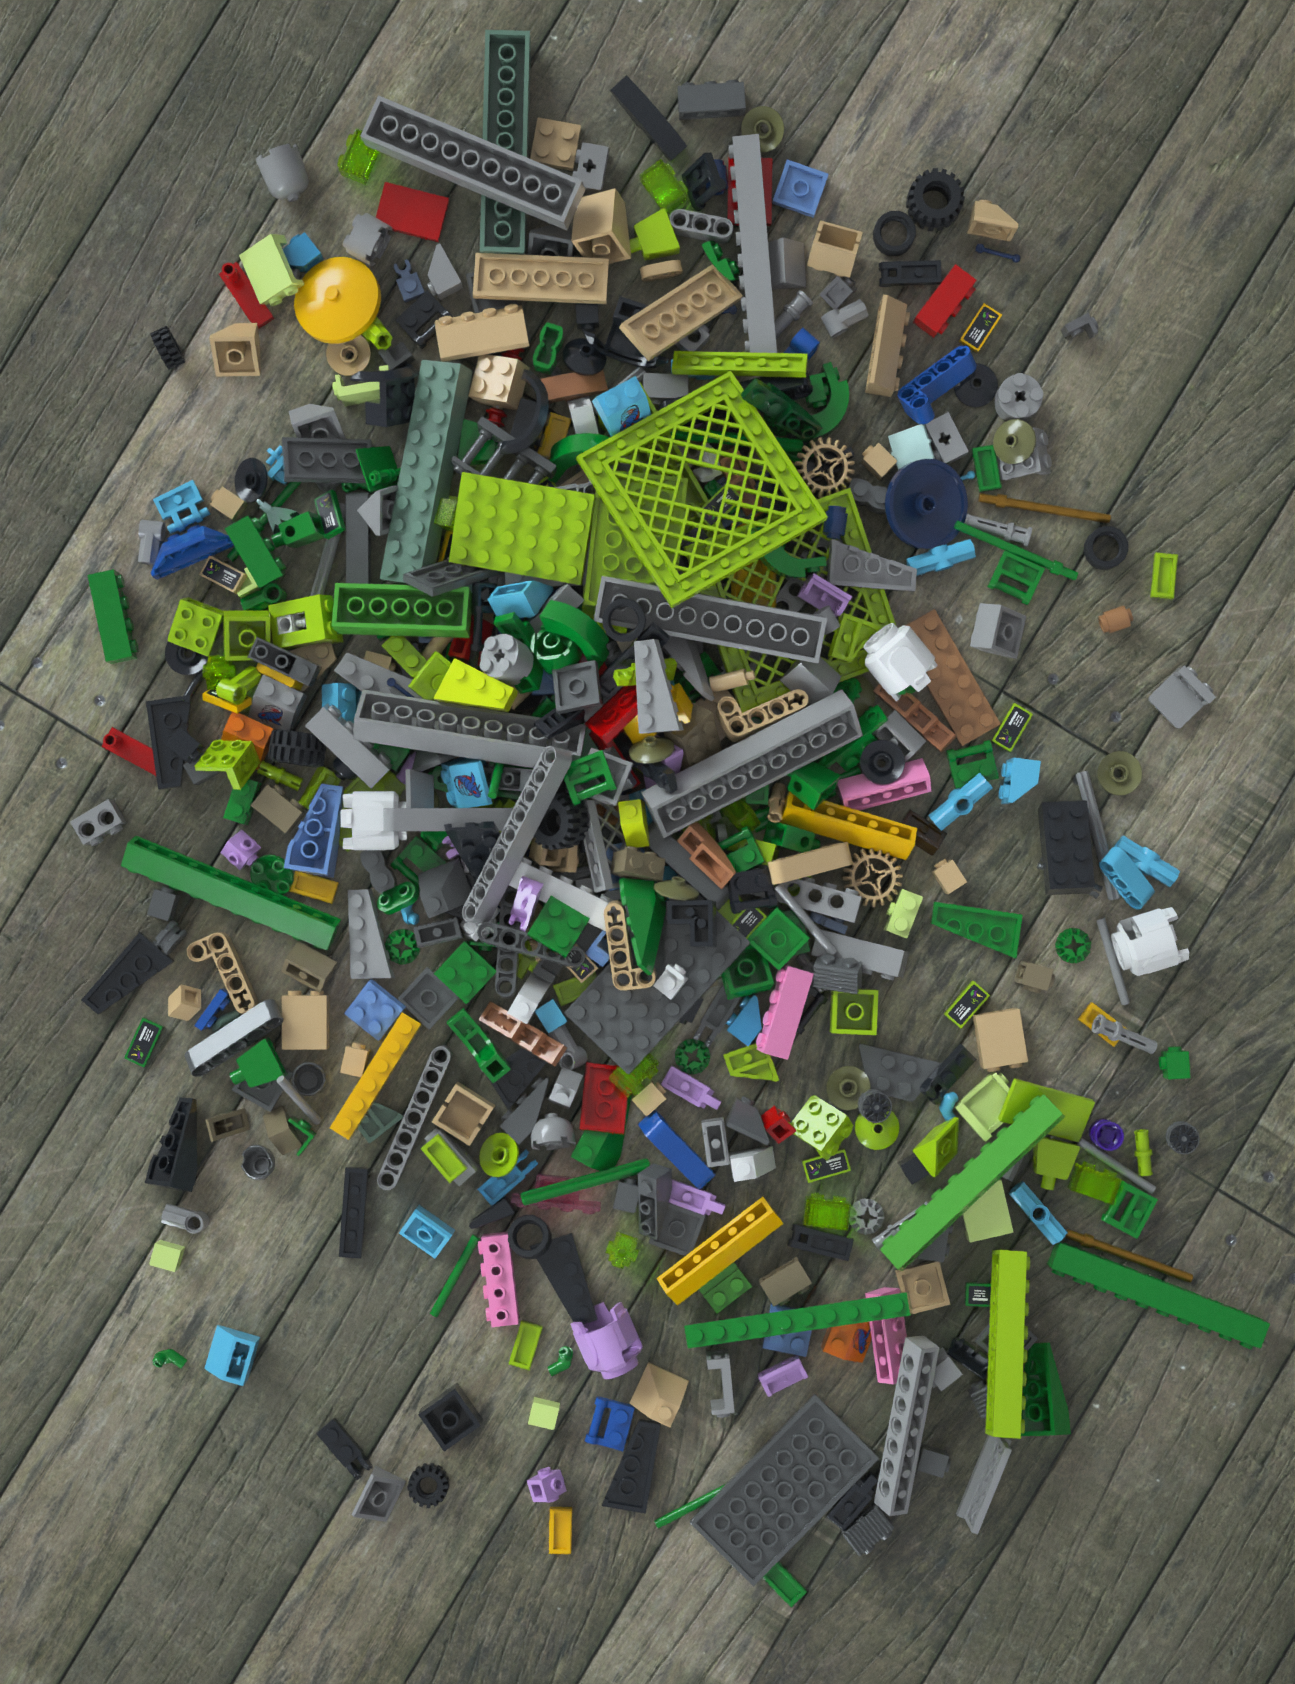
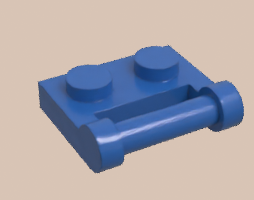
M597 1396L594 1403L596 1408L589 1433L585 1436V1442L623 1451L635 1407ZM611 1408L604 1437L599 1436L598 1431L604 1409Z

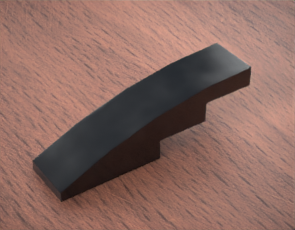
M627 75L609 90L636 126L641 127L651 142L659 147L669 161L673 160L687 147L671 124Z

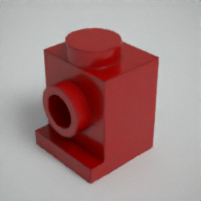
M775 1105L761 1115L765 1130L778 1144L796 1132V1129L790 1123L791 1119L784 1110L778 1109Z

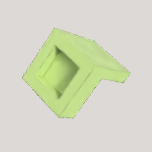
M247 567L244 569V573L248 576L240 591L237 592L240 598L263 589L257 586Z
M159 1240L154 1245L149 1264L176 1272L180 1268L185 1246Z
M534 1397L528 1424L554 1430L560 1403Z

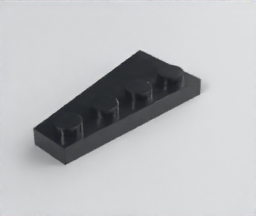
M191 695L146 701L159 790L182 787L185 760L165 743L179 727L188 733Z
M139 932L81 1001L95 1013L101 1014L172 964L174 960L169 955L164 954V951L156 947L142 932Z
M573 1233L553 1238L548 1251L541 1257L536 1258L573 1322L586 1324L598 1320ZM541 1242L530 1245V1249L533 1250L537 1248L541 1244Z
M643 1419L638 1420L603 1499L602 1506L646 1514L661 1423Z

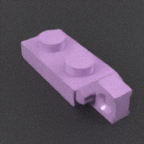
M671 1065L661 1083V1086L697 1107L705 1109L706 1105H709L717 1110L721 1104L719 1099L712 1096L714 1091L709 1086Z
M672 1179L669 1203L702 1215H710L711 1211L723 1214L725 1204L715 1201V1195Z

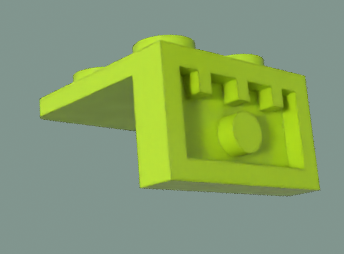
M190 597L180 599L168 635V642L209 656L220 623L223 622V610Z
M215 740L194 767L196 771H226L232 788L241 790L261 762L252 741Z

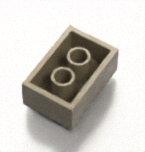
M693 702L691 721L686 724L682 720L679 721L682 723L684 730L663 732L665 738L670 739L674 745L683 749L680 772L722 751L713 712Z

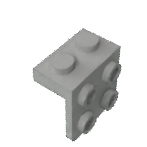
M1033 427L1036 435V446L1032 455L1026 461L1019 464H1008L996 455L1001 480H1010L1034 473L1039 475L1051 473L1052 460L1046 446L1048 445V436L1043 429ZM1013 437L1009 439L1010 445L1014 443Z
M1185 665L1177 668L1148 698L1149 702L1177 729L1189 721L1204 705L1211 703L1216 698L1213 694V689L1207 683H1202L1197 678L1198 674L1195 670Z

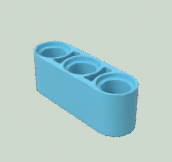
M1112 847L1099 862L1102 872L1132 908L1136 910L1142 909L1155 892L1151 884L1121 848Z

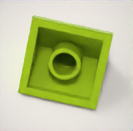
M953 1117L934 1127L912 1150L933 1177H936L958 1154L959 1118Z

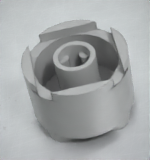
M369 213L364 215L357 214L352 223L354 228L351 234L345 237L343 247L346 248V252L369 266H374L376 263L373 260L376 257L380 259L389 244L391 236L387 233L388 230L392 231V227Z
M1023 373L1012 375L1001 384L995 394L996 412L1004 421L1011 419L1028 421L1041 406L1043 390L1039 383L1029 375ZM1017 396L1021 397L1019 402L1015 400Z
M499 634L494 637H488L485 640L481 654L480 669L488 676L509 686L519 684L521 682L519 680L524 676L527 677L533 667L534 658L526 644L511 635Z

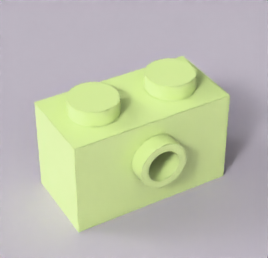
M899 889L894 903L891 902L886 914L889 916L883 930L907 939L923 897L907 890Z

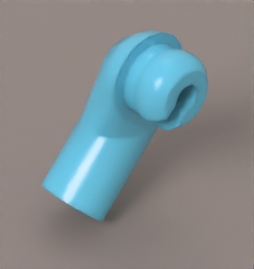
M413 904L400 910L404 922L408 925H416L419 922V915L413 912Z
M955 1092L946 1093L940 1103L939 1110L945 1121L956 1117L953 1113L955 1103L958 1102V1095Z

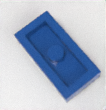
M222 988L218 991L194 1025L201 1031L207 1029V1027L209 1029L212 1028L218 1019L216 1015L219 1010L223 1011L231 1001L227 989Z

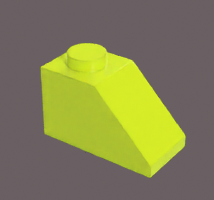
M641 799L618 802L620 824L626 846L635 848L649 847L650 841L645 802Z

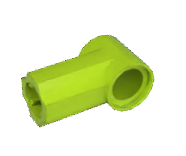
M377 316L368 329L361 334L368 343L371 342L378 350H387L391 346L393 339Z
M250 665L233 679H222L217 685V696L239 705L245 700L247 692L260 682L261 674L255 667Z

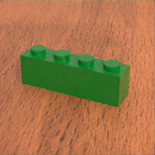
M112 569L87 575L105 661L114 664L137 659L136 652H139L136 639L132 637L131 631H134V624L131 617L128 618L127 609H129V601L127 596L123 594L122 588L125 587V582L122 574L119 575V572Z

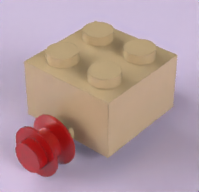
M524 348L506 350V352L501 353V356L484 354L478 357L468 396L479 404L493 406V408L486 409V412L489 414L487 420L499 428L505 426L501 422L502 418H507L502 408L518 410L526 381L521 380L524 369H530L521 362L522 358L519 357L520 352H525Z

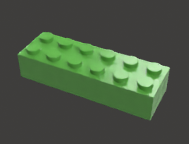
M335 583L332 628L337 634L470 638L472 592L469 587H460L432 597L411 585Z

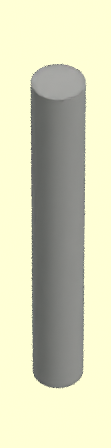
M280 1076L276 1082L315 1125L319 1124L322 1118L284 1076Z

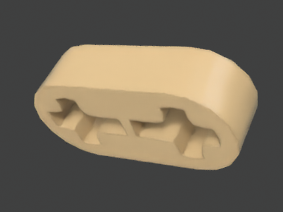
M680 260L665 261L640 268L642 281L670 278L683 273Z

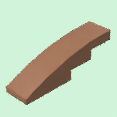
M880 684L873 690L893 711L896 710L939 752L942 753L956 738V734L942 724L911 693L902 694L900 699L895 701Z
M491 1001L478 1019L480 1022L556 1067L567 1049L566 1046L530 1024H525L509 1015L507 1010Z

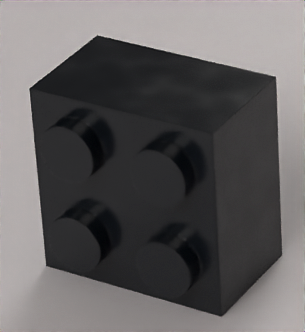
M458 1383L423 1406L418 1414L444 1452L480 1427L483 1418Z

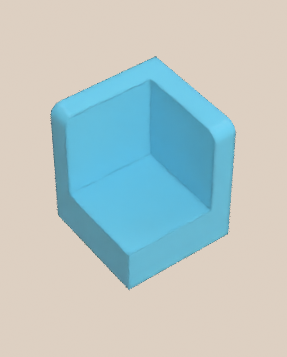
M554 998L535 1010L536 1015L548 1034L568 1021Z

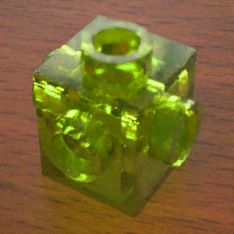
M208 656L207 664L203 665V677L206 679L207 690H216L218 683L222 679L227 678L231 680L236 676V665H232V661H225L224 656Z
M616 1231L614 1240H609L605 1252L609 1254L608 1261H611L612 1266L624 1269V1266L630 1267L631 1262H636L639 1252L638 1249H635L638 1238ZM619 1250H625L626 1252L620 1253Z

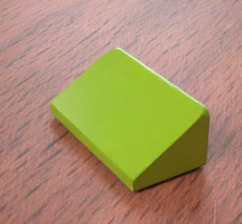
M318 767L299 802L303 807L309 809L321 784L338 786L341 779L326 767Z

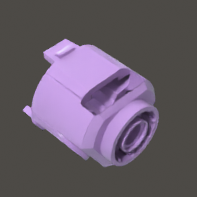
M602 1302L594 1306L598 1320L586 1324L573 1322L571 1327L588 1368L592 1371L601 1372L603 1379H611L629 1372L638 1365L639 1362L636 1356L641 1352L643 1346L629 1312L624 1308L622 1302L617 1303L610 1311H608L605 1303Z

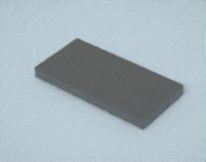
M282 437L284 482L366 483L356 449L371 448V439Z
M447 559L403 574V582L433 597L501 574V571L451 563Z

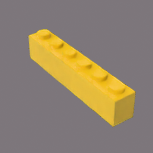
M790 791L785 799L782 820L780 819L779 822L869 850L873 848L876 852L882 850L883 854L890 853V856L907 860L914 848L917 828L828 801L822 802L815 810H812Z
M403 1012L400 1014L333 1121L330 1129L351 1140L422 1026L419 1022Z
M761 1197L656 1279L665 1293L678 1306L784 1223L766 1199Z

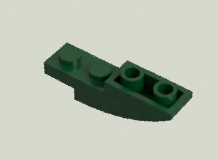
M755 378L741 393L743 400L774 418L778 426L807 444L822 429V425L805 409L771 383L766 385Z

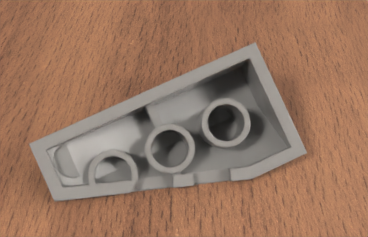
M670 636V640L661 649L670 656L669 658L676 660L678 669L682 672L685 670L683 676L702 696L710 701L714 700L715 698L695 640Z

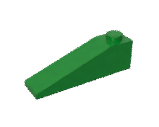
M621 878L619 879L621 901L623 906L627 905L630 916L626 918L627 925L630 926L635 936L631 941L637 966L649 976L653 974L666 913L665 901L667 897L660 895L654 890V881Z
M630 1084L628 1088L625 1130L633 1091V1086ZM584 1130L571 1153V1157L598 1171L615 1167L621 1157L625 1132L624 1134Z
M1034 1343L1027 1351V1362L1024 1367L1026 1386H1022V1396H1025L1026 1405L1025 1410H1022L1021 1419L1025 1421L1024 1434L1021 1433V1436L1071 1434L1069 1410L1050 1343Z

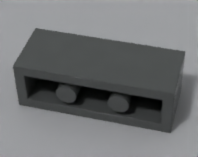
M728 80L726 83L708 81L701 85L689 82L678 86L679 120L745 116L744 82H739L738 80Z

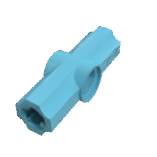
M971 539L949 546L945 544L935 547L926 553L907 558L906 562L907 566L917 569V576L931 571H942L953 567L954 564L976 557L975 548Z
M978 773L961 789L951 791L948 799L928 816L942 831L960 815L970 813L973 804L993 787L981 773ZM964 799L963 803L957 805L959 800Z
M1121 836L1114 846L1124 850L1142 874L1150 875L1167 887H1171L1179 876L1180 871L1160 859L1157 853L1146 847L1139 846L1125 836Z
M1024 1181L1016 1184L1008 1194L1052 1245L1059 1243L1065 1237L1067 1231L1049 1212L1048 1208L1043 1205ZM1036 1208H1042L1043 1210L1042 1216L1039 1218L1033 1217V1211Z

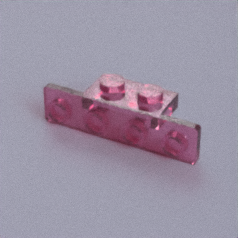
M537 1174L535 1189L576 1177ZM580 1191L529 1204L536 1205L539 1209L543 1210L556 1207L564 1212H572L573 1209L582 1210L586 1214H595L596 1211L600 1212L601 1202L579 1200ZM512 1194L511 1203H516L517 1207H529V1205H523L521 1194Z

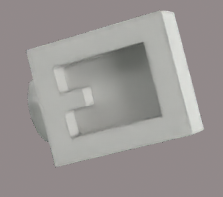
M706 443L705 447L714 449L712 446ZM704 452L702 462L714 464L716 454ZM700 467L693 470V473L701 482H708L721 475L722 471Z
M668 964L665 967L666 970L653 985L670 1000L676 996L689 979L684 975L686 971L678 964L674 966Z

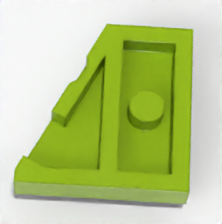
M842 613L838 619L840 627L834 632L828 656L851 663L872 634L879 631L881 625Z
M756 1043L723 1054L730 1076L779 1081L771 1055L757 1050Z

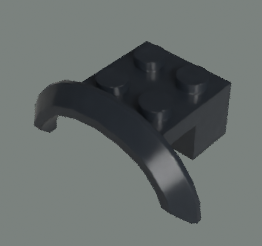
M620 296L606 344L601 342L595 334L587 331L584 332L587 341L595 350L617 361L643 368H656L667 364L669 358L660 355L648 361L619 329L621 323L648 305Z
M404 363L400 369L358 371L351 376L350 381L379 382L380 399L365 402L366 424L391 427L410 422L415 397L414 377L419 376V371L410 363Z
M526 369L523 371L521 380L526 381L534 389L537 402L521 398L510 433L516 439L503 441L500 448L501 454L518 453L528 447L537 452L538 446L542 447L545 434L542 432L544 426H548L551 413H548V393L541 379Z

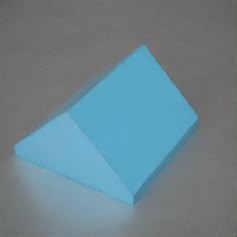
M418 1205L399 1234L435 1259L449 1241L455 1229L421 1205Z

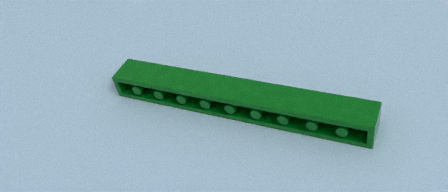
M139 836L133 837L127 843L121 866L127 868L132 873L142 874L151 881L164 883L173 890H181L193 898L208 901L215 907L230 910L234 915L247 917L252 922L269 926L276 932H284L298 941H306L315 948L328 950L334 942L341 919Z
M1062 1241L1054 1244L1047 1263L1052 1268V1273L1062 1277L1065 1274L1073 1276L1072 1280L1082 1285H1085L1086 1282L1094 1285V1289L1106 1293L1107 1290L1115 1293L1114 1296L1124 1301L1130 1298L1136 1301L1135 1305L1144 1309H1148L1149 1306L1156 1308V1313L1165 1317H1169L1170 1314L1177 1317V1321L1186 1325H1190V1322L1198 1325L1197 1328L1204 1332L1211 1333V1330L1219 1333L1218 1336L1227 1341H1232V1338L1239 1340V1345L1251 1350L1253 1346L1261 1349L1270 1323L1262 1318Z
M909 1292L686 1325L684 1327L687 1348H695L910 1316L913 1313Z

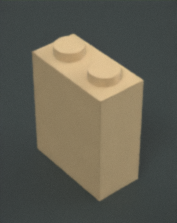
M293 990L288 991V995H283L282 1050H320L330 1048V995H324L323 990L320 993L316 990L310 991V995H302V991Z
M1019 1008L979 1013L972 1016L981 1068L987 1069V1072L1001 1070L1000 1066L1009 1065V1068H1019L1023 1066L1022 1063L1028 1062Z

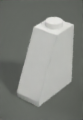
M589 396L567 401L575 434H599Z
M531 973L507 1013L527 1024L551 983Z
M773 1146L729 1153L734 1182L755 1179L776 1168Z

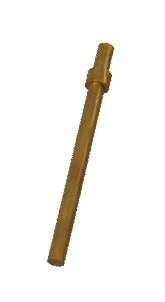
M980 493L978 502L994 504L998 508H1005L1006 506L1109 523L1111 519L1110 514L1007 498V495L1002 494L995 496Z
M1069 1229L1066 1230L1065 1238L1079 1242L1083 1247L1089 1249L1093 1247L1180 1280L1192 1282L1193 1274L1094 1239V1236L1090 1234H1080Z

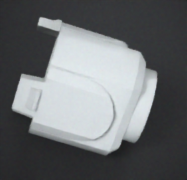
M890 623L877 631L863 647L868 653L865 659L866 667L895 701L901 697L898 692L904 690L909 685L917 692L922 690L931 682L926 672L938 666L934 661L935 656L910 626L903 625L897 628L894 623Z
M353 791V794H343L344 808H352L341 810V827L352 828V837L343 839V849L395 850L399 846V840H407L408 831H383V808H406V801H399V795L395 791Z
M1172 907L1162 910L1160 908L1119 921L1117 932L1111 934V939L1116 957L1123 970L1130 969L1133 974L1140 976L1189 960L1188 948L1178 951L1175 942L1177 937L1173 924L1169 925V922L1178 919Z

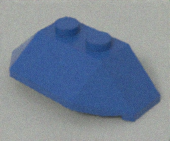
M193 526L187 530V533L172 535L167 538V542L162 543L151 570V575L157 580L207 559L209 555L214 556L234 547V544L226 534L205 526Z

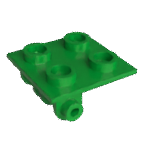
M390 446L356 449L369 492L398 484L401 468H397Z

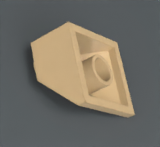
M989 200L975 201L972 207L967 234L1010 242L1019 224L998 205L992 204Z
M235 323L210 335L209 339L216 377L260 376V338L257 323Z
M648 1362L630 1400V1404L650 1419L671 1427L689 1381Z

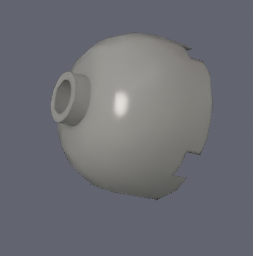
M557 1113L545 1114V1119L539 1120L531 1132V1146L535 1150H540V1146H545L546 1150H557L571 1147L570 1143L576 1144L573 1126L567 1119L558 1117Z

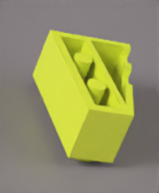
M454 658L433 699L438 702L509 712L519 692L513 687Z

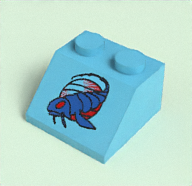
M636 376L600 394L592 401L611 437L652 415L647 396Z
M459 757L441 764V778L448 789V792H446L447 800L453 807L471 808L492 804L491 798L488 797L489 788L480 760Z

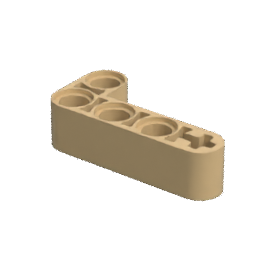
M796 689L742 713L736 700L727 696L719 700L716 716L727 738L732 742H739L806 708L809 698L805 691ZM794 699L797 702L801 701V705H799L798 703H793ZM729 706L732 712L725 713L721 710V707ZM779 708L782 710V714L776 715L771 709ZM757 716L762 719V723L755 724L751 718ZM737 725L741 727L742 732L735 733L731 730V727Z
M848 842L831 843L820 846L819 849L767 862L772 884H780L853 864Z
M618 900L611 901L604 909V920L613 984L619 990L651 987L657 978L656 969H653L650 981L641 979L640 973L643 970L637 965L633 966L629 929L626 921V908ZM613 906H615L616 910H620L617 915V922L622 921V923L610 924L615 921L614 914L609 912ZM612 930H622L624 937L622 939H615L612 936ZM623 951L627 956V960L623 962L618 961L615 958V953ZM622 973L627 974L630 982L627 984L620 983L618 975Z
M223 932L213 933L188 946L187 956L194 962L204 961L213 957L233 1005L239 1013L244 1014L258 1005L257 996L228 934ZM218 936L224 940V946L221 949L217 948L214 943ZM198 945L204 950V954L200 958L194 953V949ZM226 957H230L233 960V966L230 969L224 966L223 962ZM235 977H239L242 980V987L240 989H236L233 986L232 982ZM247 991L246 994L237 996V993ZM245 1000L251 1001V1004H249L248 1007L242 1006V1003H244Z

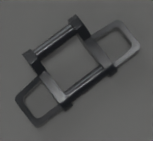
M475 582L472 584L474 623L473 643H470L469 666L484 673V671L478 668L479 651H483L484 643H482L483 613H493V625L496 615L491 605H481V589L488 587L489 594L491 595L496 589L497 584ZM495 625L493 627L492 637L499 635L497 627Z

